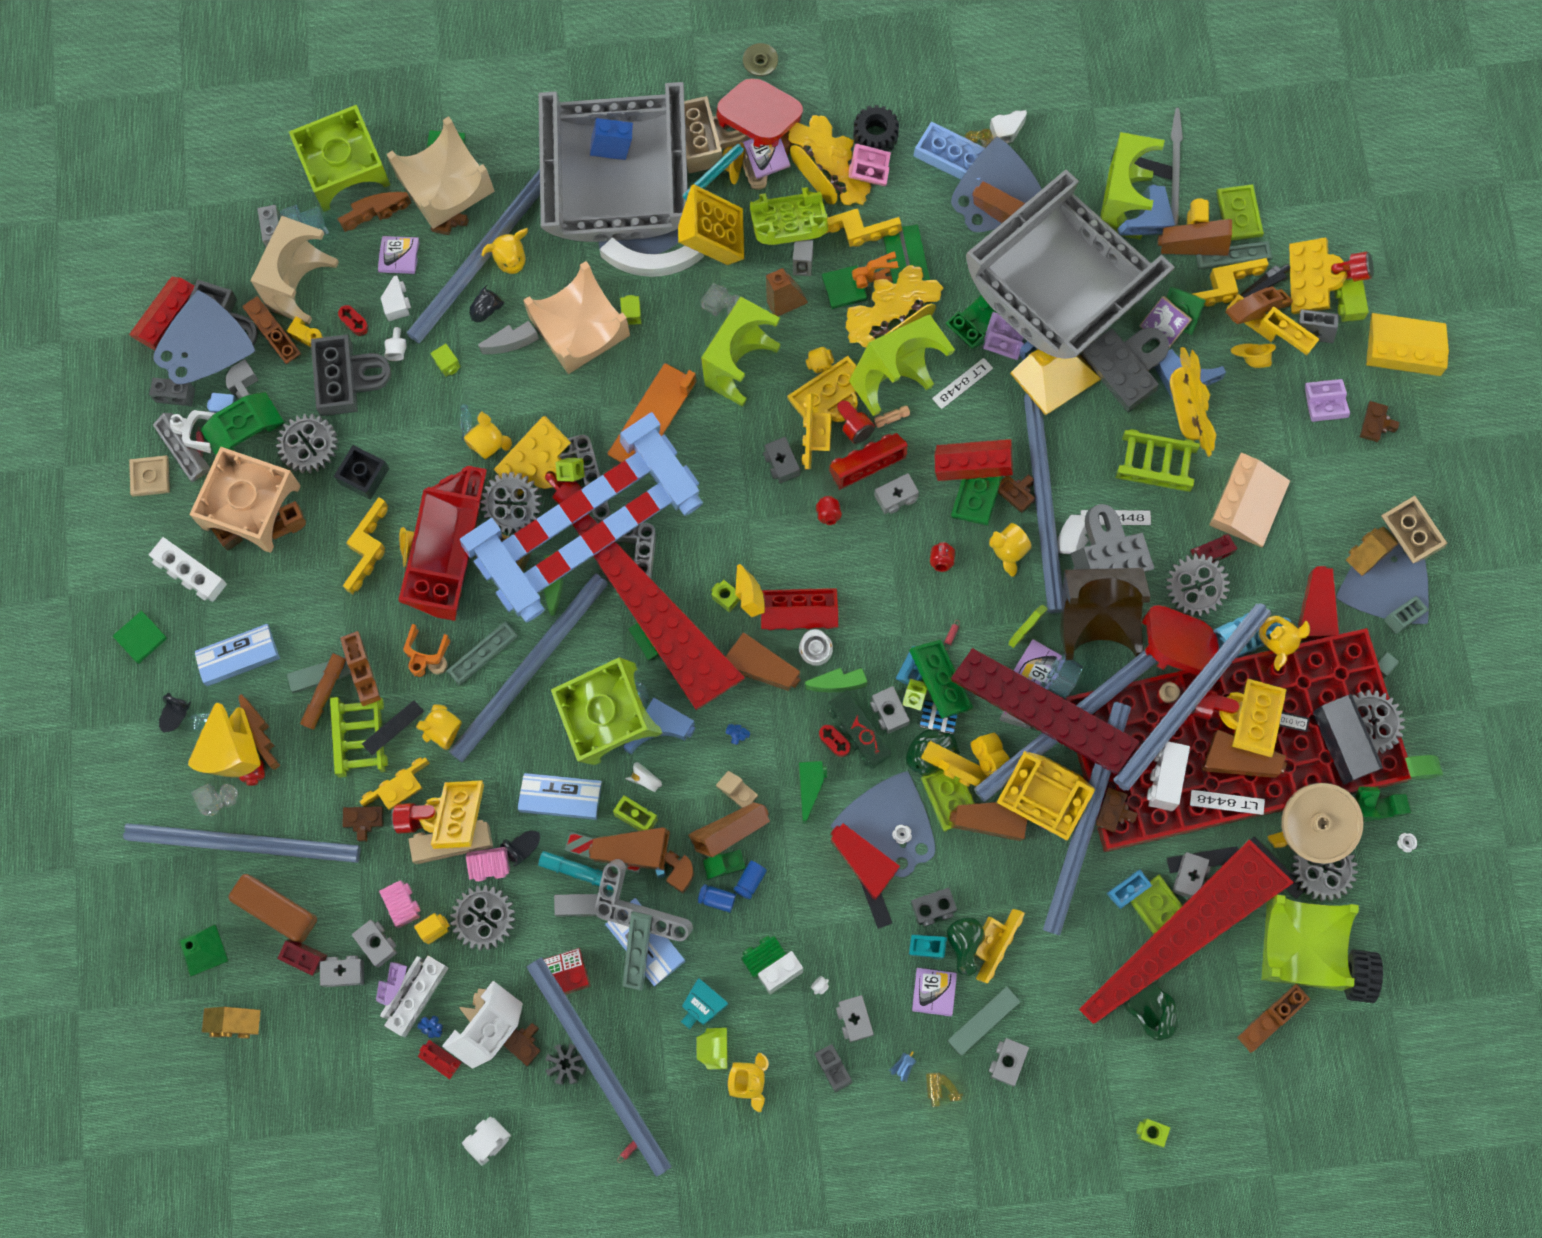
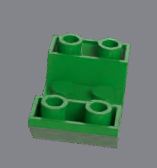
M981 295L962 313L958 311L946 322V325L973 349L984 343L992 313L996 311Z
M263 392L244 396L213 414L201 431L217 455L220 447L235 451V446L260 431L266 429L268 432H271L285 424L267 393Z

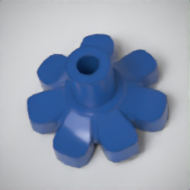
M728 724L726 728V734L731 735V743L735 745L739 743V740L745 741V738H749L751 734L747 729L741 728V725L734 726L733 724Z
M432 1016L430 1020L427 1017H423L417 1025L418 1029H422L421 1032L426 1035L428 1033L429 1038L440 1037L443 1028L442 1024L438 1023L439 1018L437 1016Z

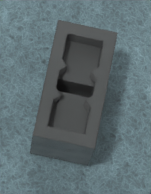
M153 377L149 395L156 403L192 407L195 388L191 383L176 384L171 379Z
M949 887L911 900L910 902L918 925L923 924L924 927L934 924L935 919L941 917L943 920L954 917L953 913L957 911ZM946 900L949 903V908L947 910L940 909L938 902ZM928 907L930 915L922 916L919 911L920 908Z

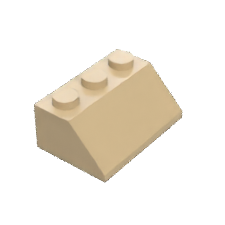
M1416 496L1411 497L1381 515L1413 564L1430 557L1447 545L1446 540Z

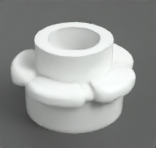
M896 826L892 833L893 839H896V842L899 844L909 842L912 838L911 829L908 826Z
M1403 833L1399 836L1397 845L1404 852H1411L1412 849L1414 850L1417 847V840L1414 835Z
M822 976L817 978L811 985L814 994H823L829 988L827 984L829 980L824 979Z

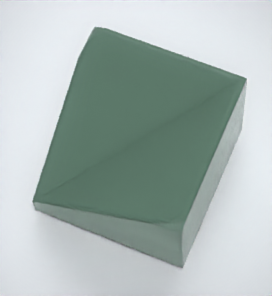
M1388 652L1378 663L1383 679L1391 673L1399 662Z

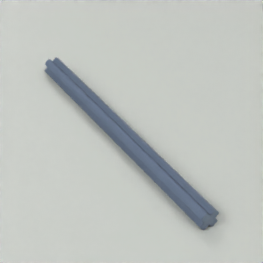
M540 169L408 330L407 334L411 339L420 344L492 255V252H488L483 257L481 255L483 248L487 244L493 243L497 237L509 234L539 197Z
M1025 394L1024 402L1048 613H1061L1063 588L1043 412L1030 396Z
M596 573L592 576L450 749L451 755L460 762L465 760L608 585L606 580Z
M1259 603L1252 608L1119 774L1113 779L1121 789L1129 790L1268 619L1271 611L1266 609L1265 605Z
M1144 650L1076 706L1090 714H1094L1158 661L1152 655L1147 656ZM1042 733L976 786L974 791L982 801H987L1007 784L1024 751L1043 755L1057 744L1058 741Z
M1114 702L1108 724L1124 732L1131 707ZM1096 763L1089 784L1095 788V791L1075 826L1043 928L1044 931L1059 936L1111 774L1109 770Z
M126 823L124 827L125 832L123 833V838L127 841L355 863L359 862L361 847L358 845Z
M541 957L527 966L528 971L655 1176L663 1174L672 1167L543 958Z

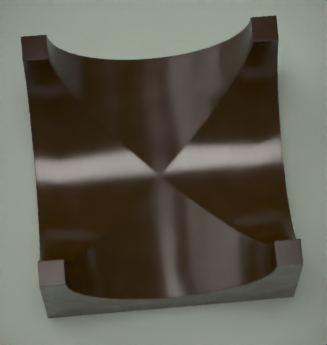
M1144 568L1065 570L1060 626L1065 660H1073L1074 652L1079 646L1095 640H1108L1120 643L1129 648L1135 657L1144 651L1142 641L1143 603H1150V592Z

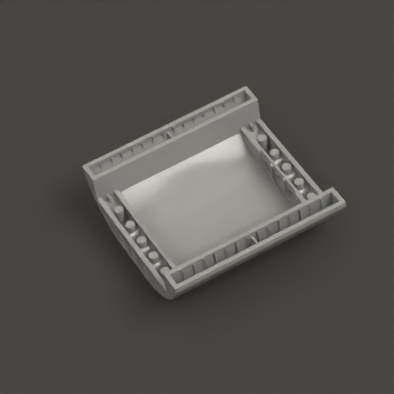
M683 82L665 83L664 95L560 102L557 92L539 93L541 228L569 240L603 242L609 241L612 237L616 241L656 237L678 228L686 203L683 194L688 190ZM596 118L633 123L632 141L626 160L590 156L591 137Z
M1064 170L966 254L971 277L987 303L1033 346L1051 356L1064 359L1074 358L1079 355L1175 268L1162 255L1150 263L1106 222L1101 220L1096 213L1074 195L1079 181L1067 170Z

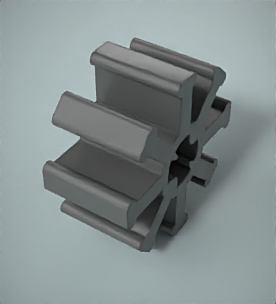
M569 1044L567 1055H565L562 1045L555 1046L554 1048L557 1050L560 1058L556 1059L552 1055L547 1054L546 1061L557 1063V1066L546 1069L547 1075L552 1076V1074L560 1071L555 1083L564 1085L563 1081L566 1074L569 1077L570 1084L578 1083L573 1071L576 1070L585 1075L587 1069L576 1066V1063L584 1060L581 1055L572 1058L575 1049H577L576 1046ZM566 1059H569L568 1063L571 1064V1067H566L567 1070H563L562 1062H566Z

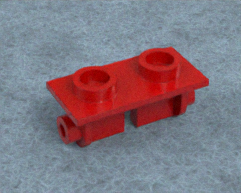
M430 1039L426 1045H422L417 1056L448 1079H451L462 1063Z

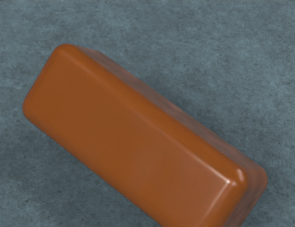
M243 874L228 896L230 902L298 943L306 940L317 923L316 915L249 874Z

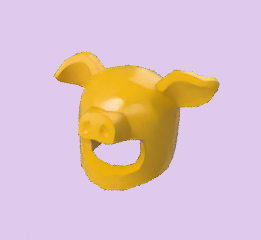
M528 228L518 231L515 235L504 234L497 237L493 243L487 244L483 248L481 255L484 257L486 253L492 252L496 264L503 272L509 274L518 273L522 270L526 260L520 239L528 233Z
M481 411L477 417L479 424L464 436V441L468 447L486 460L500 448L504 451H509L512 441L508 436L502 435L500 430L491 423V418Z
M1010 523L1001 533L993 532V536L989 540V545L993 548L997 557L1003 561L1005 571L1011 577H1014L1017 573L1016 562L1023 558L1032 546L1026 533L1018 525Z
M1280 616L1268 617L1259 628L1260 640L1277 654L1274 661L1277 671L1286 663L1287 655L1295 652L1300 646L1301 639L1306 638L1310 633L1308 621H1305L1298 629L1291 622ZM1276 622H1277V623H1280L1282 626H1277V627L1271 632V634H1270L1271 640H1270V639L1266 636V631H1267V629H1268L1269 626H1271L1273 623H1276Z
M435 704L432 707V712L429 713L424 721H419L416 728L423 730L422 738L424 741L429 742L432 740L441 748L448 750L453 744L462 721L449 712L444 705Z
M758 1053L755 1057V1064L733 1063L728 1076L729 1096L751 1099V1106L757 1112H762L765 1101L764 1096L761 1094L765 1082L764 1071L769 1066L765 1055Z

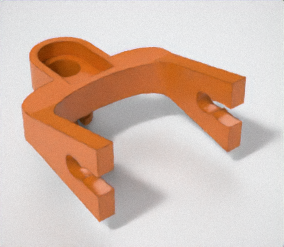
M895 251L868 262L865 267L854 269L852 276L853 280L856 281L857 288H865L868 286V282L871 283L879 279H887L892 282L891 275L887 277L885 274H890V268H898L897 261L887 262V260L896 258ZM878 268H885L881 271L874 273V271Z
M412 624L403 650L411 658L408 665L410 672L414 676L422 677L425 674L427 664L435 665L441 662L451 641L448 639V635L444 634L437 654L426 655L416 652L411 646L419 631L416 629V625Z

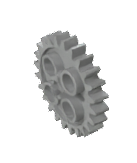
M304 414L303 419H300L297 415L295 422L290 419V426L284 424L283 426L286 430L279 431L282 437H277L280 444H277L276 447L280 450L278 454L282 457L281 460L283 463H286L288 468L292 467L295 472L299 469L302 474L307 469L311 474L312 468L319 472L318 466L321 465L323 468H326L324 463H331L329 457L336 456L333 450H338L335 444L339 441L335 438L337 433L332 431L334 429L331 424L328 425L329 422L326 419L322 421L321 416L315 419L313 414L308 418ZM309 429H314L312 433L306 434ZM299 431L302 432L304 437L310 443L312 448L317 453V456H314L307 445L298 435ZM298 439L296 444L291 445L293 440ZM319 443H324L321 448H317ZM309 453L307 458L301 459L303 454Z
M510 472L509 477L507 473H502V478L496 475V481L489 480L491 486L487 485L484 487L488 491L482 493L486 500L480 501V503L486 505V507L481 509L482 511H487L484 518H493L498 527L501 526V532H505L507 528L509 534L513 533L514 529L518 532L521 528L533 522L531 519L536 520L538 518L535 513L541 512L537 506L542 505V502H538L537 499L542 496L535 493L539 488H532L534 481L528 483V476L521 479V473H518L516 477L514 472ZM500 488L506 491L504 498L499 495ZM519 489H522L524 491V497L522 499L519 498L517 495V491ZM495 501H526L528 504H496ZM500 507H503L506 511L504 517L499 514ZM518 508H522V509H523V511H524V516H523V517H519V516H518V514H517V509H518Z
M1194 553L1193 559L1186 555L1185 562L1179 559L1181 565L1173 564L1176 570L1169 571L1172 578H1166V580L1171 582V585H1167L1166 589H1172L1167 595L1174 596L1171 602H1178L1177 609L1183 606V613L1190 610L1193 616L1195 611H1198L1199 616H1201L1203 610L1207 614H1209V608L1216 611V603L1221 606L1223 605L1220 599H1227L1223 592L1229 591L1225 585L1229 584L1230 581L1224 580L1228 573H1221L1224 570V566L1217 567L1219 564L1218 560L1212 563V556L1205 560V554H1202L1199 559L1197 554ZM1203 567L1209 570L1206 577H1200L1198 574L1199 570ZM1183 574L1190 575L1189 583L1182 584L1180 577ZM1214 578L1212 582L1201 584L1200 589L1192 587L1184 592L1181 591L1182 588L1195 585L1196 580L1204 582ZM1214 586V594L1207 595L1205 593L1206 587ZM1190 592L1197 594V598L1193 602L1187 601L1186 598Z
M1370 690L1365 695L1362 691L1358 693V697L1353 695L1357 708L1365 714L1362 720L1376 752L1378 753V749L1381 753H1384L1386 748L1392 749V744L1396 745L1399 742L1397 738L1403 736L1399 731L1405 729L1404 726L1400 725L1405 719L1399 718L1403 711L1396 710L1399 704L1392 705L1393 698L1386 700V693L1379 697L1378 691H1375L1373 695ZM1377 708L1384 711V716L1378 715ZM1371 719V722H1375V725L1369 723L1368 720ZM1379 727H1382L1386 730V736L1382 735L1379 732Z
M1295 855L1293 859L1297 863H1293L1291 866L1296 868V871L1292 872V875H1298V878L1294 882H1301L1299 890L1306 888L1305 895L1313 893L1312 899H1316L1318 895L1320 901H1324L1326 896L1328 901H1332L1333 895L1336 899L1341 898L1340 893L1343 895L1347 894L1345 888H1353L1349 882L1356 881L1352 875L1358 873V871L1353 870L1357 863L1351 862V859L1355 856L1350 855L1339 860L1341 867L1337 868L1333 862L1324 864L1311 862L1314 865H1309L1308 860ZM1323 865H1325V869L1328 870L1325 873L1323 872L1324 869L1321 867ZM1309 869L1315 872V879H1311L1308 876ZM1333 872H1338V873H1340V874H1341V877L1338 876L1337 874L1333 873ZM1328 877L1333 878L1335 882L1334 887L1328 885Z
M487 885L484 886L483 890L476 886V892L469 888V895L462 893L464 899H456L459 906H452L456 913L450 914V916L456 920L451 922V925L457 926L453 933L460 932L457 939L465 938L463 941L465 946L471 942V949H474L477 945L478 950L481 951L483 945H485L486 949L490 950V944L497 948L498 940L504 943L503 936L510 937L507 930L514 929L510 922H515L516 919L510 917V915H513L515 911L509 910L513 903H506L509 897L507 895L502 897L503 892L501 890L496 893L495 887H492L489 891ZM484 899L486 902L485 906L482 909H477V901ZM472 907L480 914L485 915L486 918L498 927L494 928L485 921H481L478 916L469 911V908ZM500 910L502 913L501 918L493 920V912ZM467 916H473V923L469 926H466L465 918ZM483 927L490 928V933L486 937L481 936V929Z

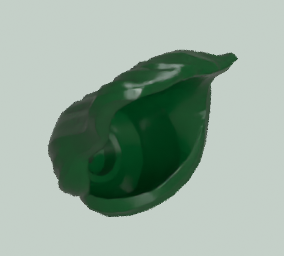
M932 729L923 731L910 744L906 754V764L914 773L918 772L922 776L934 774L940 768L923 760L921 757L929 741L960 755L954 734Z
M961 918L948 927L947 938L957 957L958 972L965 976H972L977 971L975 954L985 939V932L980 922L975 918Z
M1157 981L1149 984L1146 988L1132 996L1127 1001L1126 1007L1129 1013L1140 1021L1149 1037L1155 1040H1164L1171 1038L1178 1029L1177 1010L1174 999L1159 987L1160 982Z

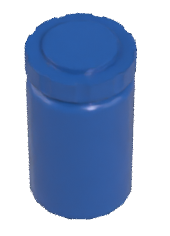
M750 860L737 882V886L733 890L743 898L750 900L767 870Z
M704 884L699 893L698 903H704V905L731 913L736 894L712 886L708 887V885Z

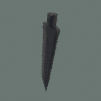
M1286 264L1279 268L1275 265L1240 295L1245 298L1257 291L1287 279L1285 274L1290 271V266Z

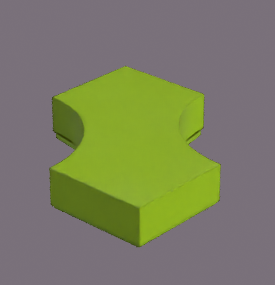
M1044 605L1038 607L1016 631L1008 644L1012 648L1019 644L1026 634L1038 623L1048 608Z

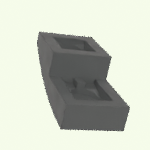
M832 1044L814 1053L835 1093L853 1083Z

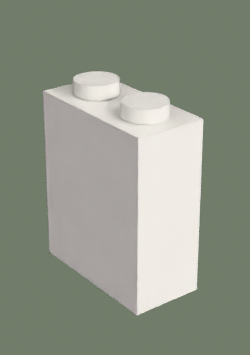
M791 951L758 973V976L771 995L802 974L803 967Z

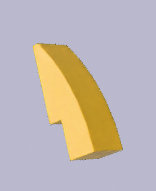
M741 564L737 565L735 595L741 600V608L751 617L764 613V598L760 585Z

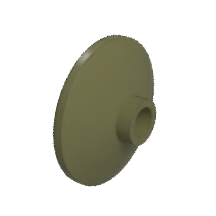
M757 43L748 47L744 52L743 65L752 75L766 76L776 69L778 54L772 46Z

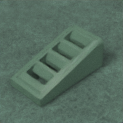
M1415 596L1390 613L1384 621L1395 634H1398L1429 610ZM1411 604H1413L1416 607L1419 613L1416 612V610L1411 606Z

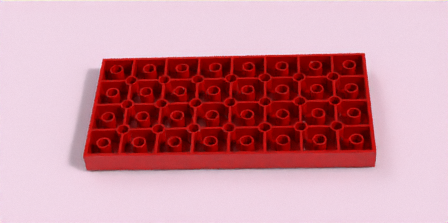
M1365 628L1300 643L1295 652L1287 655V661L1279 671L1274 666L1277 654L1271 650L1235 658L1210 690L1216 691L1217 695L1228 697L1230 693L1235 692L1244 694L1247 679L1286 689L1282 712L1310 718L1307 732L1282 726L1278 728L1274 752L1286 756L1284 762L1287 763L1284 773H1280L1276 778L1201 770L1214 733L1220 730L1234 736L1236 730L1229 728L1222 721L1221 717L1211 716L1210 720L1193 716L1191 713L1168 741L1190 746L1179 805L1173 811L1149 806L1150 800H1147L1149 788L1153 785V781L1150 778L1152 770L1157 765L1154 759L1129 790L1121 789L1113 780L1117 775L1111 772L1104 797L1108 787L1127 794L1124 805L1129 806L1128 810L1137 813L1134 823L1126 820L1123 823L1118 822L1115 832L1097 827L1103 851L1109 852L1263 816L1260 814L1191 806L1192 790L1265 799L1264 815L1284 811L1286 803L1291 796L1299 789L1310 784H1333L1353 795L1357 794L1359 787H1378L1379 789L1405 783L1413 779L1405 758L1408 756L1401 737L1397 738L1399 742L1396 745L1392 744V749L1386 748L1384 753H1381L1378 749L1377 755L1383 766L1382 769L1343 785L1312 712L1327 703L1349 694L1358 697V693L1361 691L1364 695L1368 690H1370L1372 695L1375 691H1378L1379 697L1386 693V700H1389L1368 629ZM1182 670L1134 681L1092 715L1108 723L1114 702L1130 706L1131 710L1124 733L1140 741V745L1136 749L1137 751L1196 679L1197 675ZM1167 682L1175 683L1180 689L1178 699L1172 703L1164 702L1159 695L1160 688ZM1094 691L1069 696L1065 700L1077 705ZM1377 708L1378 715L1384 716V711ZM1358 709L1361 717H1364V712ZM1371 719L1368 720L1369 723L1375 725V722H1371ZM1379 727V732L1382 735L1386 736V730L1382 727ZM1077 753L1083 777L1089 783L1095 762Z

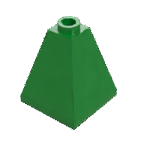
M216 924L178 939L190 977L229 961Z

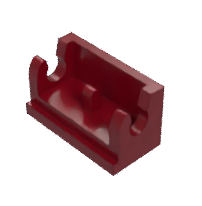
M1226 534L1190 551L1192 555L1196 553L1199 559L1202 554H1205V560L1212 556L1213 563L1216 560L1219 561L1233 555L1237 547L1230 535Z
M289 939L285 940L277 959L314 976L315 973L320 971V961H325L328 955L303 943Z

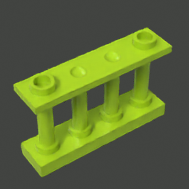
M1134 429L1125 430L1122 436V440L1128 441L1125 463L1122 466L1119 465L1115 478L1187 492L1191 491L1194 479L1188 476L1191 454L1197 453L1200 447L1199 443H1195L1193 440L1182 441L1139 433L1138 430ZM1135 443L1147 444L1144 465L1141 469L1133 468L1132 466ZM1154 446L1165 448L1163 466L1160 473L1151 470ZM1173 449L1184 451L1181 474L1179 476L1169 473Z
M338 697L330 698L335 775L339 778L347 777L346 771H349V769L377 766L381 773L385 772V766H388L387 755H384V746L377 751V758L348 761L345 758V752H348L350 749L365 748L362 743L366 740L351 742L344 740V733L349 730L375 728L376 732L382 727L381 710L384 709L383 698L366 706H362L361 703L344 704ZM374 709V720L351 723L343 721V714L345 712Z

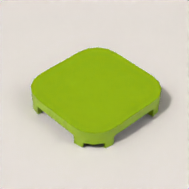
M809 187L802 188V194L767 199L766 193L759 195L758 200L750 201V212L755 237L762 244L775 245L821 237L828 231V218L820 191L817 193L810 192Z

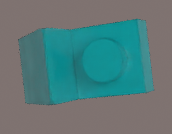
M911 935L909 955L931 957L940 960L945 956L947 938Z

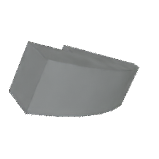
M527 321L515 330H512L510 325L506 326L478 344L482 354H498L517 350L533 343L539 338L534 327Z
M598 894L554 895L555 916H597L595 905ZM603 904V909L610 912L609 907Z

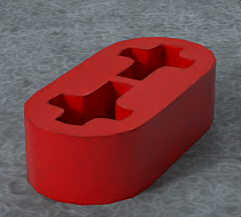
M349 305L340 307L338 310L340 320L355 335H365L368 332V324L365 319ZM344 313H350L352 318L349 319L347 316H344ZM355 322H357L359 325H362L363 328H357Z
M822 726L819 730L820 740L836 756L845 757L850 751L848 740L833 726ZM824 730H826L827 732L829 730L832 731L831 736L834 738L833 741L829 737H823ZM836 741H837L840 745H843V744L846 745V746H845V750H846L845 752L842 751V750H841V751H837L838 746H837V744H835Z

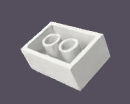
M1167 742L1154 758L1157 765L1152 770L1150 778L1153 781V785L1149 788L1147 800H1150L1149 806L1173 811L1179 805L1190 746Z

